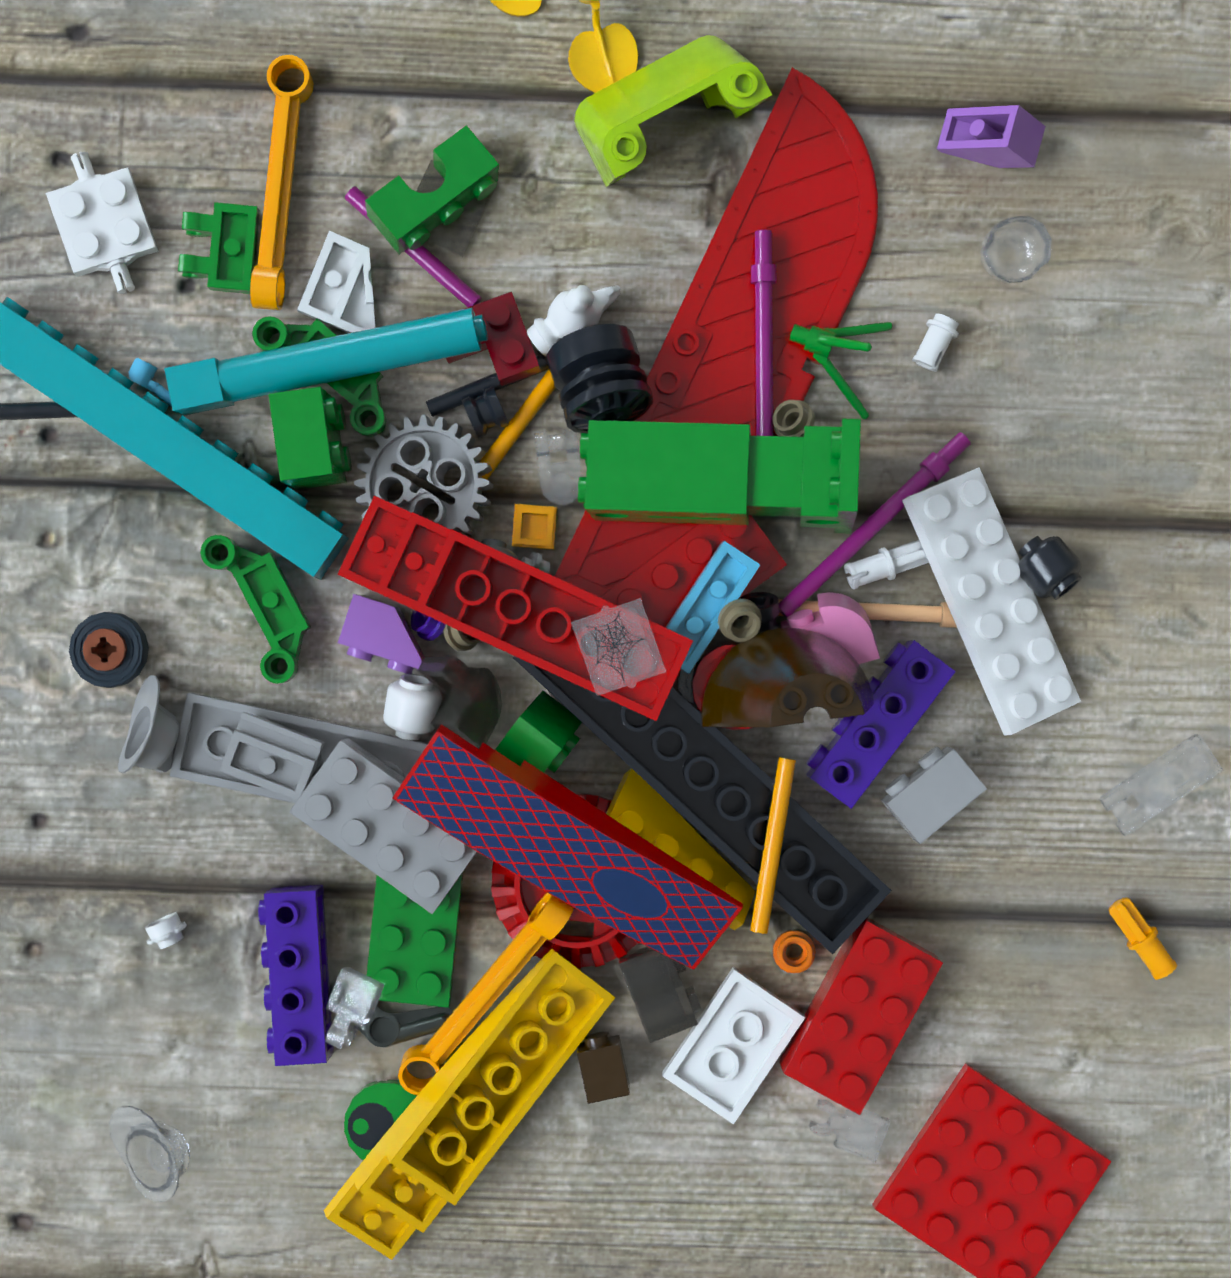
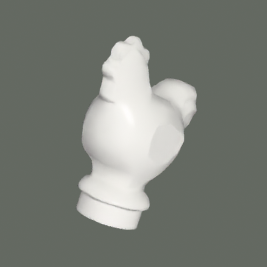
M580 285L577 288L561 292L551 303L547 318L535 319L534 324L527 329L530 340L543 355L547 356L552 345L564 336L579 329L597 325L602 313L620 295L621 288L617 285L592 292L587 286Z

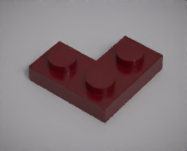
M512 291L468 307L473 308L475 316L483 314L488 340L481 342V351L446 358L448 364L488 350L501 386L541 372Z

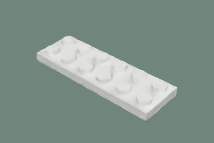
M980 467L903 499V504L1003 735L1017 733L1081 702L1033 590L1020 577L1019 557Z

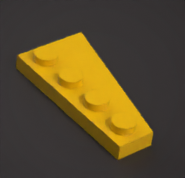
M632 768L624 774L606 814L743 903V909L729 927L736 930L742 926L756 891L655 789Z

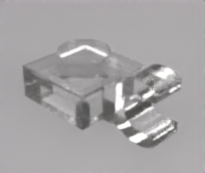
M350 967L341 968L326 1009L336 1013V1016L327 1033L325 1042L338 1049H342L344 1043L351 1046L357 1036L358 1025L362 1027L370 1024L385 984Z

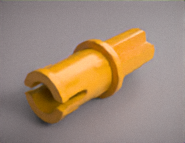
M1130 898L1119 899L1109 907V914L1128 939L1127 947L1137 952L1155 980L1168 976L1177 968V963L1171 958L1158 939L1157 928L1149 926Z

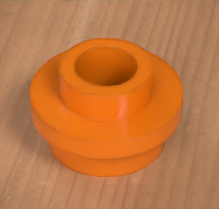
M789 930L779 935L775 940L773 957L776 964L782 970L788 973H801L807 970L814 962L816 954L815 945L806 933L799 930ZM791 944L801 946V953L796 958H790L786 955V949Z

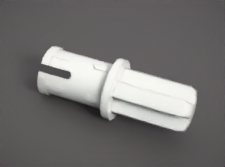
M917 540L887 550L885 547L880 548L876 555L844 564V571L846 574H851V576L846 578L850 587L854 590L859 586L886 577L888 580H893L897 573L927 564L929 561L920 541Z

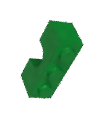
M467 125L433 149L434 168L444 179L443 184L437 190L430 193L416 192L398 175L365 200L368 218L399 255L408 248L415 250L422 246L429 239L430 232L441 223L444 225L451 224L463 213L465 205L475 198L477 200L486 198L497 187L499 164Z

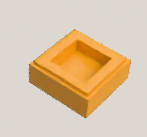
M515 504L512 547L555 550L558 508Z

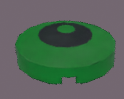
M388 1079L387 1081H375L367 1084L354 1095L345 1113L344 1132L349 1147L361 1160L366 1158L417 1096L407 1092L401 1086L399 1080Z

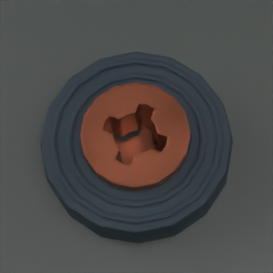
M113 612L94 614L81 622L72 634L69 646L71 663L79 676L94 686L106 688L128 684L140 675L147 663L149 651L146 634L138 623L124 614Z

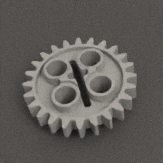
M425 414L421 415L419 426H416L407 416L404 417L403 430L400 431L390 423L388 428L391 436L388 439L379 434L374 436L379 444L378 449L364 448V452L371 458L370 463L357 464V468L366 473V478L354 481V485L364 489L366 493L357 497L356 502L363 506H370L374 495L389 502L387 498L389 488L395 483H402V496L390 503L422 516L424 509L428 505L437 503L439 514L433 522L448 529H453L457 532L462 530L472 535L473 531L468 522L471 519L483 522V516L476 510L478 505H491V502L481 494L482 491L492 489L494 486L490 481L482 479V476L492 471V468L488 463H478L485 456L486 452L481 447L471 449L476 439L470 433L461 437L463 428L457 423H454L447 430V421L440 416L432 427L430 418ZM417 447H424L425 457L422 462L417 465H410V453ZM398 464L419 478L430 482L439 490L454 497L455 503L449 505L427 490L418 487L410 480L395 473L393 466ZM459 467L461 469L460 480L453 486H445L444 476L446 472L451 468ZM367 510L361 515L362 518H364Z

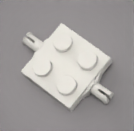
M79 152L81 160L75 153L71 156V161L79 180L70 186L46 193L73 273L79 277L95 271H111L117 293H127L125 286L131 292L135 289V285H133L127 266L139 257L158 252L132 174L127 167L105 175H95L88 152Z

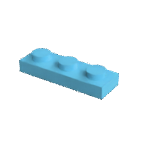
M726 541L721 542L665 627L693 640L681 667V670L688 674L719 629L718 616L720 611L729 602L740 597L760 566L759 563Z

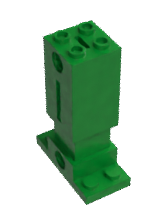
M842 418L841 427L804 426V437L751 436L750 424L589 420L588 433H581L580 458L585 459L587 470L586 477H579L578 502L583 503L584 509L591 517L599 521L748 525L749 515L801 517L800 527L834 528V533L851 534L858 512L861 419Z

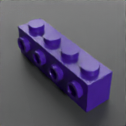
M915 640L907 641L904 645L898 642L884 659L883 663L888 667L879 679L872 676L868 680L873 694L874 705L865 715L839 718L832 728V731L836 733L835 737L827 747L820 744L806 762V765L810 767L806 776L850 809L853 808L956 672Z
M323 885L272 888L264 893V900L259 901L258 907L259 922L261 926L266 925L267 942H263L261 947V961L263 968H269L270 985H265L264 1005L266 1011H271L272 1027H269L267 1030V1050L269 1054L274 1053L275 1066L327 1063L334 1054L331 1002L328 999L330 985Z

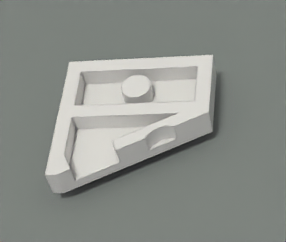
M329 231L297 311L346 333L376 328L369 248Z

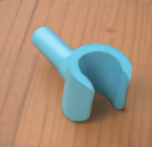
M136 358L129 370L130 379L152 393L154 392L172 408L169 391L152 380L158 368Z

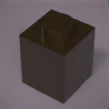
M597 1032L584 1038L585 1042L580 1043L578 1046L577 1056L587 1103L591 1104L630 1095V1082L620 1035L610 1036L609 1032Z

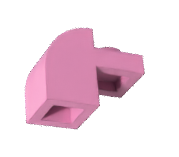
M830 592L817 594L820 611L812 613V610L809 609L800 610L788 616L787 620L781 621V628L810 630L834 640L846 649L858 664L880 659L876 639L866 611L858 602L846 595Z

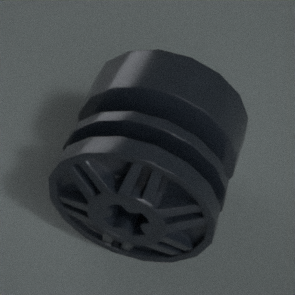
M614 323L597 324L579 329L561 338L552 345L547 353V362L554 386L561 391L559 401L564 412L566 425L574 432L588 433L589 420L635 421L645 414L653 404V395L650 386L647 385L646 373L639 367L640 355L633 333L624 325Z

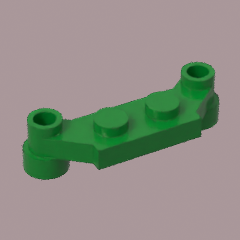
M271 316L258 320L252 331L255 344L263 351L337 336L318 319L312 325L284 324L278 318ZM280 333L279 340L270 344L272 335ZM380 372L327 383L354 406L350 412L351 425L358 433L367 437L381 434L386 426L387 419L382 408L378 382L384 376ZM370 415H376V423L371 427H366V418Z
M222 535L210 536L201 546L203 562L210 568L217 570L227 569L232 572L271 646V650L263 656L260 663L263 677L269 682L276 684L290 681L298 671V660L304 632L312 627L274 554L269 552L262 556L236 545L229 537ZM223 547H227L228 556L222 561L219 556L220 550ZM282 658L288 665L287 671L284 674L278 670V662Z

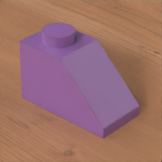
M1020 105L950 108L946 113L937 150L996 168L1035 167L1046 126Z

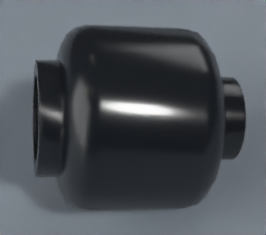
M1036 536L1019 551V554L1023 557L1018 563L1020 577L1040 598L1052 596L1057 600L1068 593L1082 579L1078 574L1082 567L1080 559L1058 536L1048 537L1044 540Z

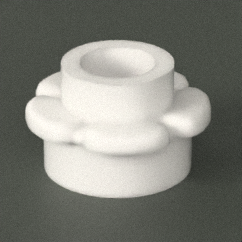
M177 912L168 914L145 927L150 937L146 942L148 945L157 943L160 949L169 947L184 938L181 931L187 925L185 921L181 922Z

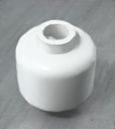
M404 674L400 676V680L394 681L388 686L383 718L387 726L396 730L395 735L406 740H418L421 738V734L430 733L437 727L442 695L441 691L433 685L434 681L431 678L417 674Z

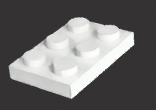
M733 967L663 1070L662 1076L734 1124L804 1021L805 1016Z

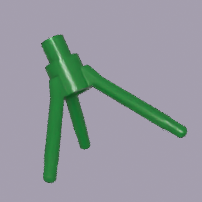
M885 322L823 329L813 325L811 329L794 324L789 340L805 345L804 350L814 353L813 358L823 366L862 419L869 417V413L828 357L832 346L869 352L872 349L870 343L841 337L889 331L893 327L892 323Z

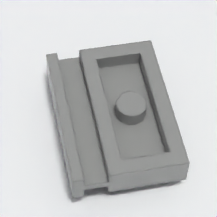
M241 712L237 729L234 730L219 771L297 801L311 781L318 763V757L325 742L251 713Z

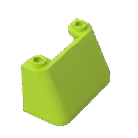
M706 35L587 97L579 104L575 112L574 122L605 187H608L625 178V173L641 164L646 155L647 145L639 124L699 92L707 109L714 106H724L733 112L736 119L772 96L763 74L753 63L717 36Z

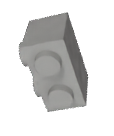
M937 746L927 752L918 761L921 767L909 777L902 774L894 779L885 788L888 795L881 799V802L909 836L919 844L987 790L955 749L950 747L940 750Z

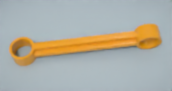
M294 55L279 56L272 61L267 70V81L276 99L258 265H255L250 284L251 304L253 308L280 311L285 297L283 264L300 105L311 96L314 88L313 78L307 65L302 59ZM287 69H299L304 73L303 84L293 92H283L276 87L279 75Z
M546 893L540 899L530 914L526 925L426 1045H415L404 1053L398 1079L401 1086L407 1092L418 1095L434 1077L432 1076L427 1079L416 1078L408 1072L407 1065L414 1061H424L432 1065L437 1073L444 1065L445 1060L546 940L553 939L562 930L569 920L574 907L549 893Z

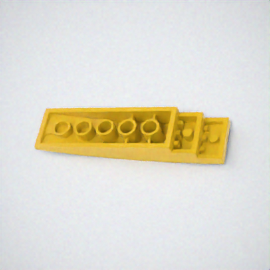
M551 949L485 1018L399 1116L323 1210L326 1218L393 1260L416 1229L424 1233L447 1202L454 1206L457 1204L616 997L555 950Z

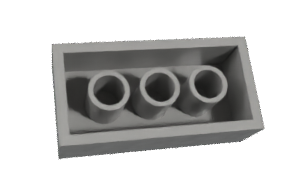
M351 739L340 740L289 812L433 914L477 851L394 800L392 797L405 778Z

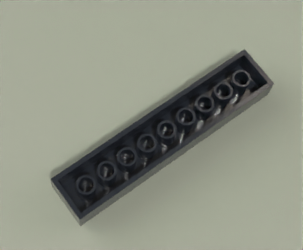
M513 657L516 662L758 885L775 783L765 772L716 727H702L701 713L673 687L657 721H654L518 657ZM790 797L773 900L831 954H834L892 890Z

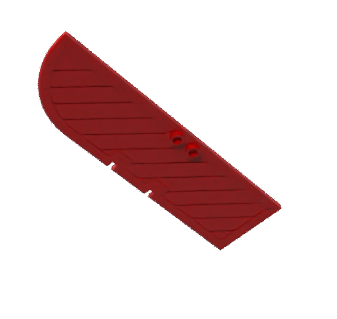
M793 67L788 74L649 372L647 385L650 386L653 395V404L635 422L750 424L751 436H756L755 285L751 284V265H755V231H772V264L776 265L777 283L772 284L773 414L776 408L784 401L805 400L815 378L814 375L802 370L806 359L821 365L813 358L814 353L804 350L805 345L789 340L794 324L811 329L812 325L822 329L838 328L864 273L872 252L878 220V191L870 154L860 132L840 103L817 82ZM773 424V436H778ZM585 510L555 577L600 597L697 524L594 520Z

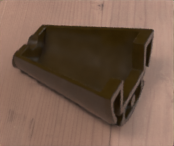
M779 628L760 632L755 637L745 642H740L727 653L715 671L712 672L707 682L702 701L701 720L702 727H777L804 723L806 712L814 707L825 709L830 719L865 715L874 705V699L864 671L854 657L841 645L822 634L810 630Z

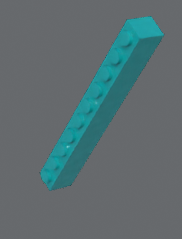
M6 297L3 303L0 302V365L311 576L322 579L349 539L339 532L344 524L323 510L318 517L304 507L309 500L288 486L283 493L270 485L274 478L272 475L254 463L247 469L236 462L235 459L239 453L217 439L211 445L199 437L204 429L182 415L177 422L165 414L169 406L148 391L143 398L131 391L130 388L134 382L114 368H111L108 374L97 368L95 364L99 360L98 357L76 344L73 350L66 347L60 342L64 334L43 320L38 326H35L25 319L30 311L9 297Z

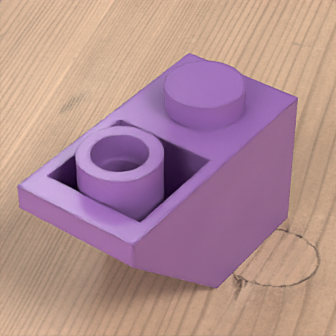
M353 594L338 640L339 644L349 647L347 655L370 662L373 655L389 659L388 668L412 675L413 668L425 669L427 660L401 609Z

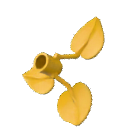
M489 0L502 12L516 17H524L536 13L542 0ZM579 0L584 4L591 5L594 32L585 31L575 37L568 52V63L576 81L584 88L596 93L636 72L638 50L632 33L624 25L613 23L603 29L601 28L600 0Z

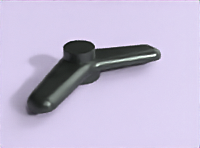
M341 980L334 981L328 993L330 1002L371 1044L381 1048L436 1033L452 1014V1010L448 1007H435L395 1014L387 1013L368 999H364L361 994Z

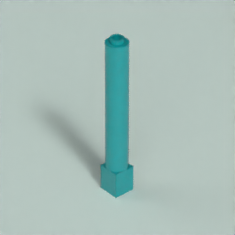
M467 308L224 360L210 358L164 368L172 410L186 416L234 406V402L266 396L270 393L285 392L481 351V342L488 340V334L483 314L475 316L473 308Z

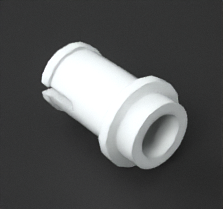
M935 314L933 320L929 319L926 325L929 329L916 355L912 359L919 366L935 372L938 371L939 364L952 338L955 339L959 335L956 331L959 325L958 322L942 314Z

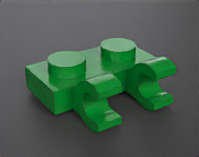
M214 202L213 215L183 212L182 230H186V235L211 236L210 257L179 254L178 272H182V276L186 278H208L207 287L212 291L250 294L251 276L256 261L259 208L257 206Z

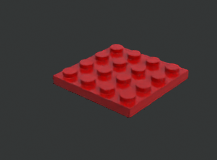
M965 1063L872 1205L876 1211L977 1278H1035L1111 1161L1108 1157Z

